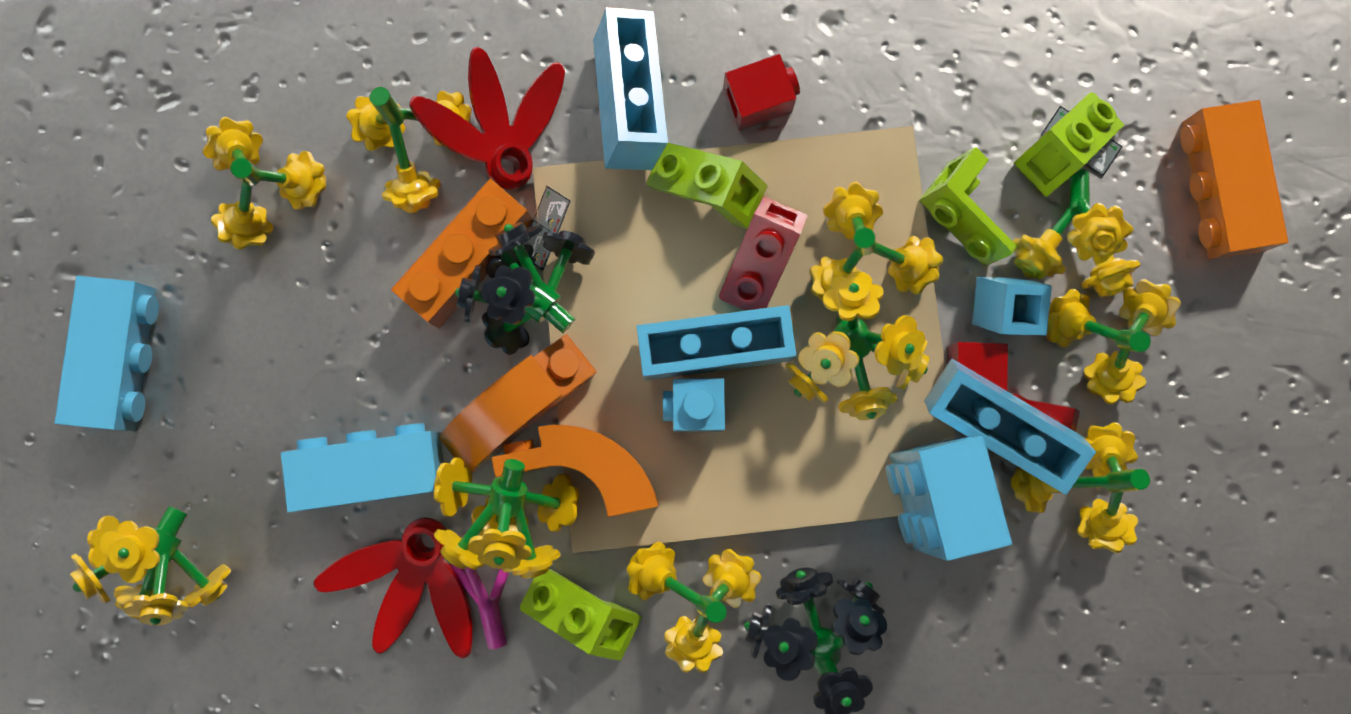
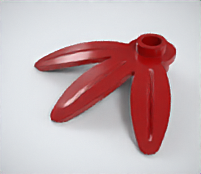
M474 47L470 52L468 86L472 108L482 133L454 111L429 98L413 96L410 99L409 106L422 127L441 145L463 157L485 163V169L489 178L503 189L514 190L526 184L532 175L533 161L528 149L541 135L556 108L564 83L565 68L561 63L554 62L542 71L522 97L511 126L504 93L496 70L488 54L480 47ZM502 159L509 160L513 164V174H508L502 168Z
M423 517L414 520L405 528L402 540H390L357 549L332 563L313 581L316 591L334 592L369 583L398 569V573L383 598L375 622L372 647L374 652L378 654L386 652L403 634L417 611L426 583L428 584L436 618L450 649L461 659L467 658L471 653L472 618L469 603L457 575L440 552L444 545L434 537L437 529L447 530L436 519ZM425 533L432 538L435 544L433 548L423 544L421 540L422 534Z

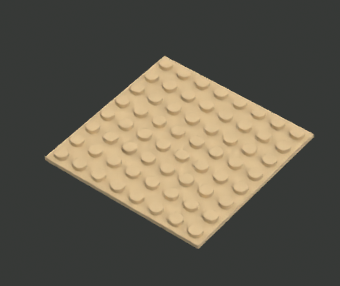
M913 126L697 149L743 161L768 185L764 193L765 197L808 215L800 237L767 307L790 306L797 355L790 363H793L806 375L811 371L804 369L800 365L798 360L800 351L804 347L809 346L808 340L813 333L819 332L827 337L829 333L834 332L837 327L836 318L839 315L838 311L828 310L824 306L823 301L811 293L813 280L809 274L810 268L815 265L819 266V261L823 257L835 260L848 259L855 249L854 239H847L841 232H832L827 227L829 218L825 217L823 207L831 201L833 190L839 186L847 190L850 183L856 181L863 188L876 190L879 193V201L876 204L882 206L883 215L877 219L873 227L877 243L895 250L904 246L911 236H916L920 240L928 238L924 205L919 201L922 196ZM604 160L532 168L536 209H538L546 186L551 187L571 200L559 232L563 230L570 231L581 236L586 241V245L595 251V255L589 265H583L578 262L568 263L556 290L562 296L559 305L576 318L575 322L564 334L548 322L550 344L567 333L597 371L592 379L557 403L559 425H571L590 429L620 444L645 470L656 492L659 503L658 507L608 517L603 496L594 482L583 473L563 466L564 474L571 478L572 486L577 487L579 490L577 517L574 523L569 526L572 553L651 545L658 541L669 543L898 517L899 514L904 513L900 494L892 493L887 480L886 465L892 464L889 453L955 438L953 427L929 414L924 402L945 369L934 283L928 284L919 295L912 293L910 290L903 293L897 290L895 279L888 274V268L892 264L891 260L871 253L867 256L863 255L856 265L858 270L871 276L872 284L880 285L884 291L883 298L879 301L880 310L878 315L872 319H862L860 317L859 319L867 324L869 331L881 334L883 326L888 323L895 324L899 317L903 315L913 317L917 322V330L923 331L925 340L928 341L924 354L930 356L927 373L921 377L918 383L910 381L905 390L896 387L901 374L895 376L888 373L887 366L881 365L876 361L874 352L870 351L863 358L870 389L889 387L891 393H896L898 399L895 403L889 405L884 415L876 419L859 420L856 417L849 416V413H841L839 411L838 405L840 402L850 399L853 393L860 391L854 368L851 369V381L846 386L836 387L829 381L823 385L816 384L829 398L826 403H822L816 397L808 402L802 396H795L794 388L788 382L794 376L785 367L788 362L644 381L636 325L745 311L722 301L719 298V294L747 229L731 224L710 205L653 190L646 183L651 170L605 169ZM553 252L550 253L543 271L546 284H548L558 260ZM724 378L725 430L723 432H673V421H663V391H673V379Z

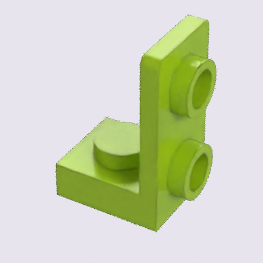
M1090 92L1013 163L1047 197L1082 168L1124 124L1117 117L1115 110L1109 103L1101 100L1094 92Z
M669 142L653 170H651L646 182L653 190L710 205L731 224L748 229L753 215L768 187L741 160Z
M975 146L948 162L919 201L931 212L933 218L939 224L945 226L965 246L969 255L987 266L1012 255L1017 246L969 197L981 182L977 175L989 161Z
M549 569L543 575L534 577L520 605L522 612L587 654L617 661L622 660L643 617L628 607L601 600L552 569Z

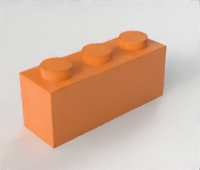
M1260 100L1202 108L1184 120L1180 136L1183 151L1189 156L1192 171L1189 182L1190 192L1193 199L1198 202L1201 217L1199 238L1201 244L1207 248L1209 260L1265 252L1289 243Z
M490 178L392 287L391 291L428 323L440 329L458 309V297L455 295V290L460 287L462 278L472 279L476 265L481 266L479 284L487 276L486 266L495 258L494 255L489 254L488 250L498 243L495 235L504 230L506 224L514 225L523 222L525 228L530 227L533 222L531 215L525 207Z

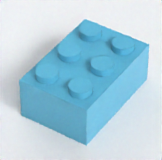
M983 435L946 439L889 453L892 464L886 465L887 480L892 493L900 494L904 513L898 515L899 526L905 543H912L914 550L949 561L1012 545Z

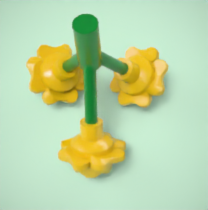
M384 87L373 89L369 97H357L354 101L356 109H351L346 113V119L352 127V140L357 143L364 141L365 148L370 152L381 146L395 147L399 163L396 165L398 177L385 183L386 190L381 194L383 200L392 202L395 208L402 209L407 213H416L420 209L428 208L431 204V199L438 196L437 189L441 187V182L437 178H432L426 171L417 172L415 163L409 161L402 134L406 129L403 123L404 119L418 121L411 109L401 108L390 92ZM444 90L439 91L437 101L435 102L454 111L471 124L472 108L470 105L464 104V95L460 92L450 94ZM434 139V143L437 146H443L437 140Z
M223 117L219 121V127L209 126L206 128L207 143L202 149L203 155L206 158L213 159V167L216 170L230 169L231 173L242 183L240 200L233 204H220L218 207L219 214H214L211 217V224L217 229V238L220 242L229 243L238 250L252 245L262 246L266 242V235L273 232L274 226L267 220L266 209L261 206L254 207L253 203H251L252 187L260 181L275 182L280 187V196L288 199L295 210L303 209L304 206L314 207L318 197L326 188L324 165L316 162L311 152L302 151L299 155L289 154L286 165L278 169L277 172L259 170L254 165L260 161L258 151L263 143V137L259 133L253 132L254 127L250 121L237 122L229 117Z
M1079 169L1069 178L1070 206L1053 229H1046L1040 238H1031L1023 235L1021 239H1013L1017 246L1014 251L1016 254L1014 263L1027 278L1042 280L1045 276L1054 277L1055 274H1063L1066 268L1062 264L1063 259L1058 255L1056 248L1063 240L1061 234L1072 221L1076 229L1068 233V242L1076 247L1080 260L1086 261L1093 258L1095 266L1089 273L1090 277L1081 283L1082 289L1094 287L1100 297L1114 296L1133 286L1132 273L1141 266L1139 260L1125 261V259L1114 258L1113 254L1127 249L1128 243L1125 238L1132 234L1133 226L1124 220L1123 210L1119 206H1113L1107 210L1102 203H1096L1090 208L1089 172L1086 169Z
M855 181L850 183L847 190L840 186L836 187L833 190L831 201L823 207L825 217L829 218L827 221L828 229L832 232H841L847 239H854L855 249L848 259L835 260L823 257L819 261V266L811 267L809 271L813 280L811 293L823 301L825 292L831 289V280L837 276L847 278L851 273L860 271L856 268V265L863 255L867 256L874 253L892 261L888 268V274L895 279L899 292L906 293L910 290L912 293L919 295L928 284L934 283L939 279L940 274L938 270L939 266L943 263V256L935 250L934 241L929 237L920 240L916 236H911L904 246L895 250L877 243L873 227L877 219L883 215L882 206L876 204L879 201V193L876 190H867L859 182Z
M1141 279L1136 284V288L1129 287L1122 294L1124 303L1119 309V315L1121 318L1129 319V330L1123 329L1119 331L1096 323L1095 318L1089 311V296L1080 295L1078 290L1070 289L1064 296L1055 297L1050 303L1047 339L1050 342H1057L1058 346L1064 348L1073 340L1082 339L1084 335L1091 333L1114 340L1120 348L1119 351L1113 352L1111 356L1103 352L1096 354L1094 362L1084 369V377L1090 380L1087 384V390L1090 393L1100 395L1110 405L1117 403L1119 399L1125 403H1131L1135 399L1136 392L1143 389L1147 381L1145 377L1140 375L1143 369L1142 364L1128 359L1130 352H1143L1149 348L1151 339L1147 333L1152 336H1158L1161 334L1163 327L1167 329L1174 328L1177 323L1175 313L1181 306V301L1177 297H1169L1172 291L1169 285H1154L1146 279Z
M1113 422L1104 427L1092 425L1087 429L1088 437L1084 438L1094 448L1096 453L1085 469H1092L1095 477H1079L1072 488L1106 487L1108 491L1112 492L1109 503L1096 499L1093 501L1092 507L1084 506L1079 510L1081 523L1077 528V533L1081 537L1089 538L1088 544L1092 549L1106 548L1114 553H1120L1123 551L1124 544L1133 545L1136 543L1137 536L1134 529L1138 524V518L1135 515L1126 514L1127 507L1121 503L1123 493L1125 491L1146 489L1150 484V476L1143 469L1127 470L1126 464L1134 463L1138 459V455L1134 450L1136 438L1134 433L1131 431L1123 432L1121 425ZM1020 467L1015 469V474L1011 478V487L1015 491V498L1025 502L1028 512L1044 513L1047 502L1052 499L1053 493H1061Z
M660 541L654 543L650 548H640L632 556L627 567V573L630 578L628 591L634 595L638 594L640 599L646 601L654 594L672 590L696 606L699 617H696L691 622L688 617L681 616L676 626L666 630L664 633V640L669 644L665 649V655L667 658L676 661L684 673L691 672L694 667L700 673H706L711 662L721 658L723 654L722 647L718 645L721 640V633L710 628L708 622L719 623L725 619L727 610L720 601L726 602L732 608L740 607L743 601L747 603L753 602L756 598V586L762 579L761 574L753 570L754 561L751 557L739 556L732 549H726L722 552L721 556L713 554L709 557V570L703 576V582L712 588L710 596H701L677 581L676 569L673 565L674 550L665 548V545Z

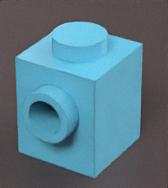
M977 277L972 325L999 334L1046 335L1052 285L1022 278Z
M724 378L673 379V391H663V421H673V432H723L725 430Z

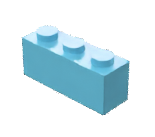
M606 8L593 39L605 169L653 170L668 143L654 12Z
M76 276L54 424L136 431L137 422L141 420L145 410V397L142 394L144 373L149 370L152 361V350L149 345L150 330L159 312V303L155 296L156 288L135 281Z
M789 305L636 325L644 381L790 362L797 356Z
M952 358L924 400L929 414L968 437L983 435L986 447L1065 495H1067L1096 453L1083 436Z
M425 423L395 427L396 436L377 438L376 430L346 434L347 443L328 445L327 437L298 440L297 450L281 452L287 512L434 492V481L438 467L444 463L442 444L439 439L440 432L425 431Z

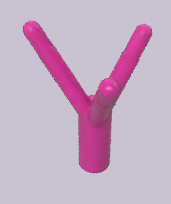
M449 563L461 584L478 605L488 649H498L507 645L498 604L509 572H503L502 569H499L489 597L477 570L466 567L464 570Z

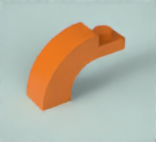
M566 333L534 357L532 354L490 385L447 425L440 434L439 439L454 458H461L464 462V467L469 468L474 473L489 462L492 457L504 451L503 445L510 444L545 412L592 379L597 371Z
M571 425L539 426L538 431L542 447L534 448L533 439L503 445L505 454L492 457L495 477L502 476L504 462L508 459H516L523 462L525 465L524 472L564 466L583 473L594 482L601 492L608 517L659 506L653 485L639 462L620 444L590 429Z

